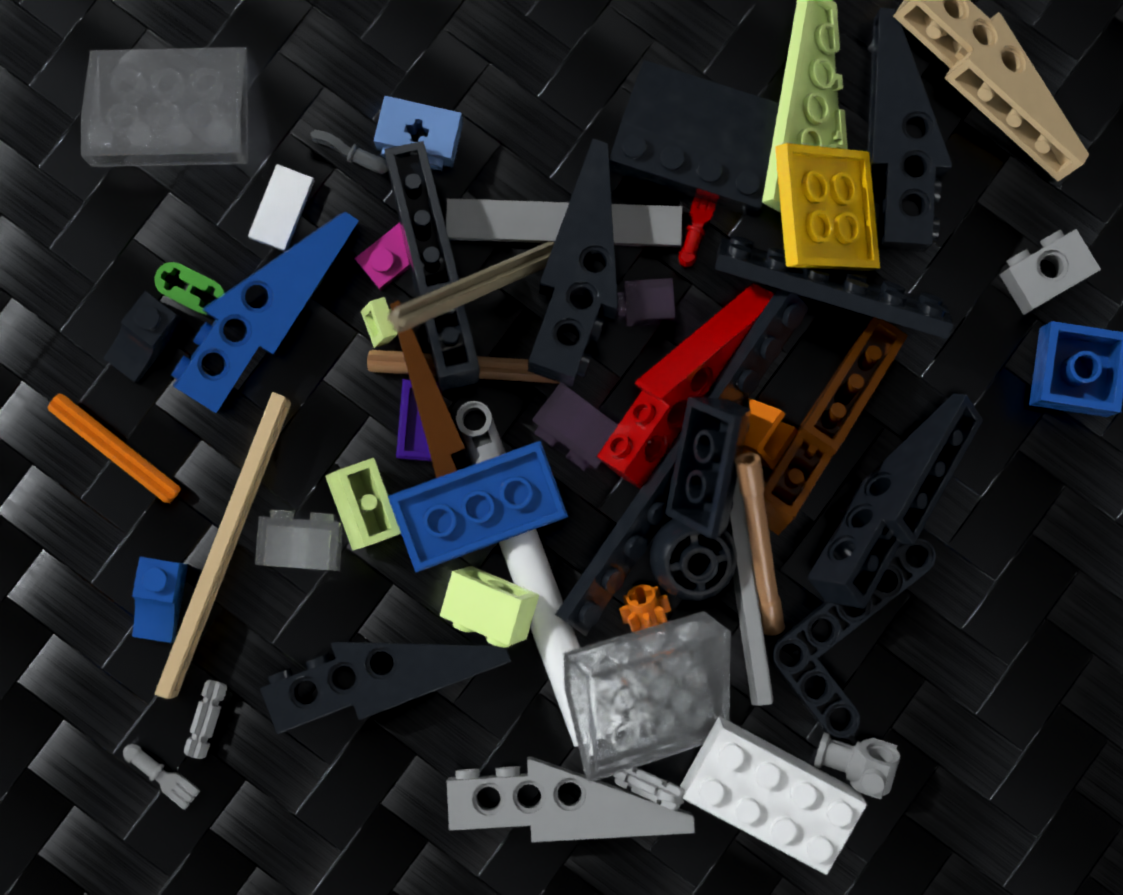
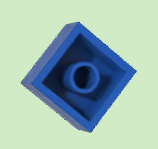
M1055 321L1042 326L1039 329L1029 405L1102 417L1121 413L1123 400V332Z

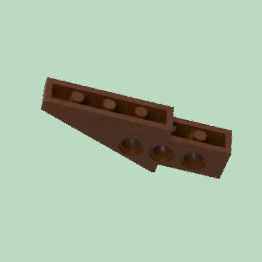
M875 317L871 318L797 429L796 436L765 480L763 495L768 528L777 535L797 515L832 456L838 451L908 337L907 334L889 322Z

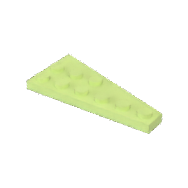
M797 0L762 200V203L780 213L775 146L793 143L848 149L845 110L839 109L837 91L843 89L842 75L836 73L835 53L840 50L837 3L832 0Z

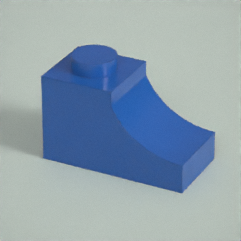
M139 557L132 595L135 600L132 637L167 643L175 642L188 564Z

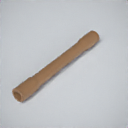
M745 453L738 456L735 463L739 489L743 496L763 633L766 635H777L784 631L785 623L781 598L778 595L763 495L765 487L760 456L755 453Z

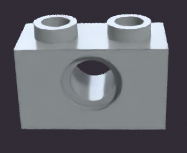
M1060 229L1040 241L1043 246L1041 250L1031 255L1028 249L1006 261L1010 268L1001 273L1000 277L1023 315L1101 270L1077 229L1065 236ZM1041 260H1047L1055 267L1054 278L1046 277L1041 272Z

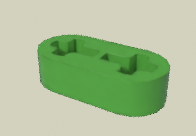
M168 262L160 266L154 277L155 286L165 297L205 317L211 316L202 311L204 302L194 295L196 289L207 294L212 289H215L214 296L216 298L226 293L224 288L216 281L176 262ZM178 271L180 272L179 278L189 286L186 291L177 286H173L171 291H169V284L165 281V277L167 275L175 276Z

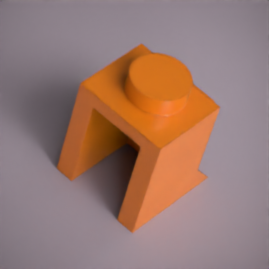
M748 398L751 413L749 430L746 434L742 454L755 453L759 455L761 465L773 470L798 430L794 426L781 422L785 416L782 410Z

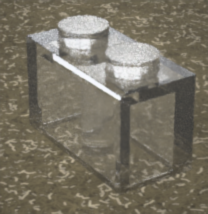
M270 510V517H259L255 565L340 571L343 523L334 522V514L310 513V520L294 519L293 511Z

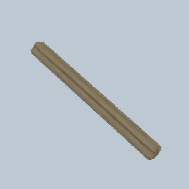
M554 242L544 243L395 307L389 313L388 320L393 324L394 330L402 332L538 272L546 267Z

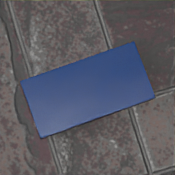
M541 441L531 443L388 496L415 572L568 517Z

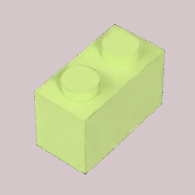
M374 458L345 467L325 476L352 551L401 534Z
M468 566L452 571L440 616L452 621L453 627L458 630L480 633L487 637L486 640L490 644L506 648L527 639L539 594L473 566Z

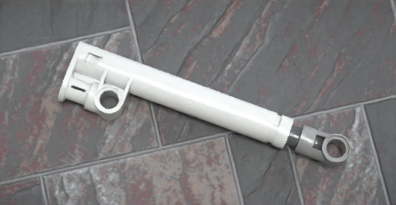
M469 401L463 404L457 411L456 422L472 465L506 453L488 407L478 401ZM475 410L480 411L486 416L485 425L476 431L467 429L464 426V418L467 413ZM534 529L499 542L513 583L539 594L530 629L574 747L648 720V713H641L633 693L635 684L625 658L612 650L601 651L584 658L573 627L555 615L563 600L537 530ZM606 657L616 658L621 666L619 675L612 680L603 679L598 673V665ZM620 697L623 698L624 704L628 712L627 715L624 714V711L622 709L621 703L619 701Z

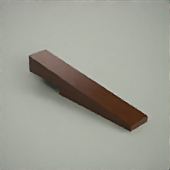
M398 300L391 303V310L393 311L395 307L400 306L401 302ZM411 327L402 332L397 331L434 471L436 478L457 471L451 454L464 449L465 446Z

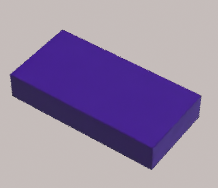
M403 379L396 458L432 462L411 381Z

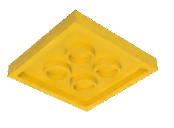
M793 143L775 146L786 267L856 271L880 269L869 152Z

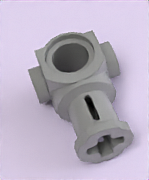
M824 732L814 767L821 768L824 765L845 772L846 779L850 780L852 787L857 792L881 799L882 796L891 791L900 760V753L897 750L898 745L876 738L865 739L862 742L858 741L855 746L831 739V735Z

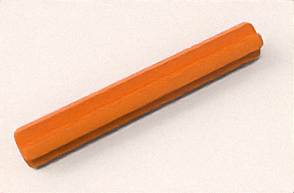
M59 393L49 403L48 410L163 502L170 503L179 494V485L68 397Z

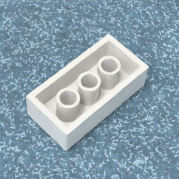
M720 716L717 718L680 785L684 790L683 799L826 875L867 805L862 794L853 787Z

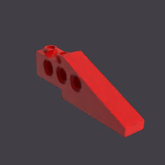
M754 283L751 284L634 383L642 390L596 457L617 475L641 489L681 431L688 396L701 398L705 396L775 293Z

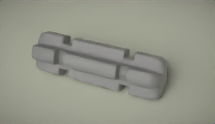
M207 680L204 683L201 693L204 698L203 701L198 703L190 729L192 737L187 738L184 754L196 759L206 757L210 745L207 741L208 738L213 736L221 709L219 702L224 700L227 686L224 683L215 680Z
M621 763L619 768L614 771L613 776L615 777L616 785L627 790L631 789L632 792L655 803H661L662 806L668 809L678 810L685 801L683 799V788L667 783L666 780L641 769L637 770V767L628 763Z

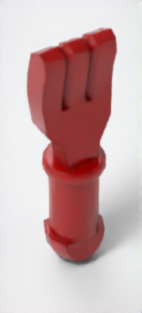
M694 197L689 215L692 225H688L686 228L687 234L678 256L681 266L688 268L695 263L702 236L705 235V230L702 228L710 222L716 207L715 203Z

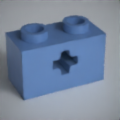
M384 95L374 137L376 149L382 151L381 155L385 157L384 149L416 143L413 142L411 135H416L418 129H423L425 136H420L418 142L424 141L430 168L442 170L443 165L453 167L463 126L462 113Z

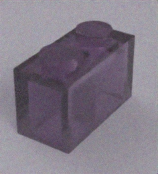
M563 383L558 385L532 419V424L537 427L534 434L551 447L557 442L568 450L569 453L566 455V458L582 471H585L588 466L594 471L599 467L602 461L596 456L618 426Z

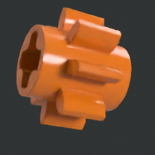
M638 585L629 590L627 595L623 596L625 606L620 607L619 611L623 623H629L633 633L638 631L642 634H652L660 630L663 624L668 623L665 613L671 611L667 595L661 596L658 586L653 588L649 585Z

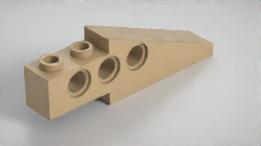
M904 0L893 17L950 68L945 79L1052 177L1060 181L1084 164L1089 153L999 12L990 19L970 0Z

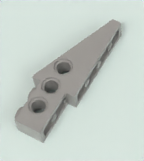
M527 757L528 773H520V767L518 766L496 768V775L480 776V769L455 770L456 777H449L447 779L449 830L531 826V842L694 833V816L691 812L680 808L678 810L668 809L662 806L661 803H655L634 792L534 757ZM574 782L581 788V796L577 801L565 803L559 798L558 790L564 783ZM527 784L536 786L541 793L540 800L534 805L523 804L518 798V791L522 786ZM493 787L497 789L501 797L499 804L491 808L481 805L478 800V792L482 788Z

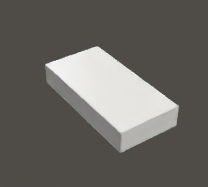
M276 164L248 237L251 240L283 252L287 251L314 184V178Z

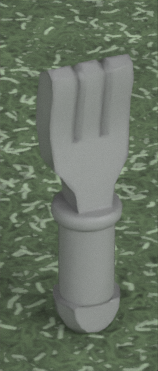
M129 744L124 748L123 756L128 763L131 762L148 775L151 781L155 779L160 784L161 791L183 810H186L189 803L194 800V796H197L200 792L199 788L181 774L163 770L164 765L162 763L159 764L143 752L140 746Z

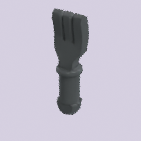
M321 130L311 132L313 142L334 149L347 157L348 162H354L378 174H384L388 171L385 159L359 148L357 144L350 148L331 133Z

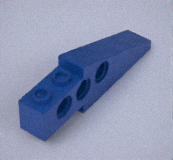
M347 212L339 214L205 306L202 311L213 317L215 321L212 325L207 322L203 324L193 340L199 346L190 359L183 356L171 374V376L177 379L173 387L217 413L258 347L269 354H274L359 220ZM253 285L261 287L266 294L264 304L257 309L250 307L245 300L247 289ZM230 319H238L244 326V335L236 342L229 341L223 333L224 325ZM211 352L218 353L223 360L221 371L215 375H208L202 369L201 362L203 357Z

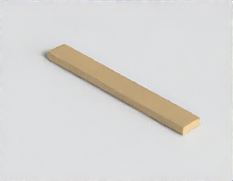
M274 392L270 396L154 693L155 695L170 699L177 697L291 406L290 400L285 396Z

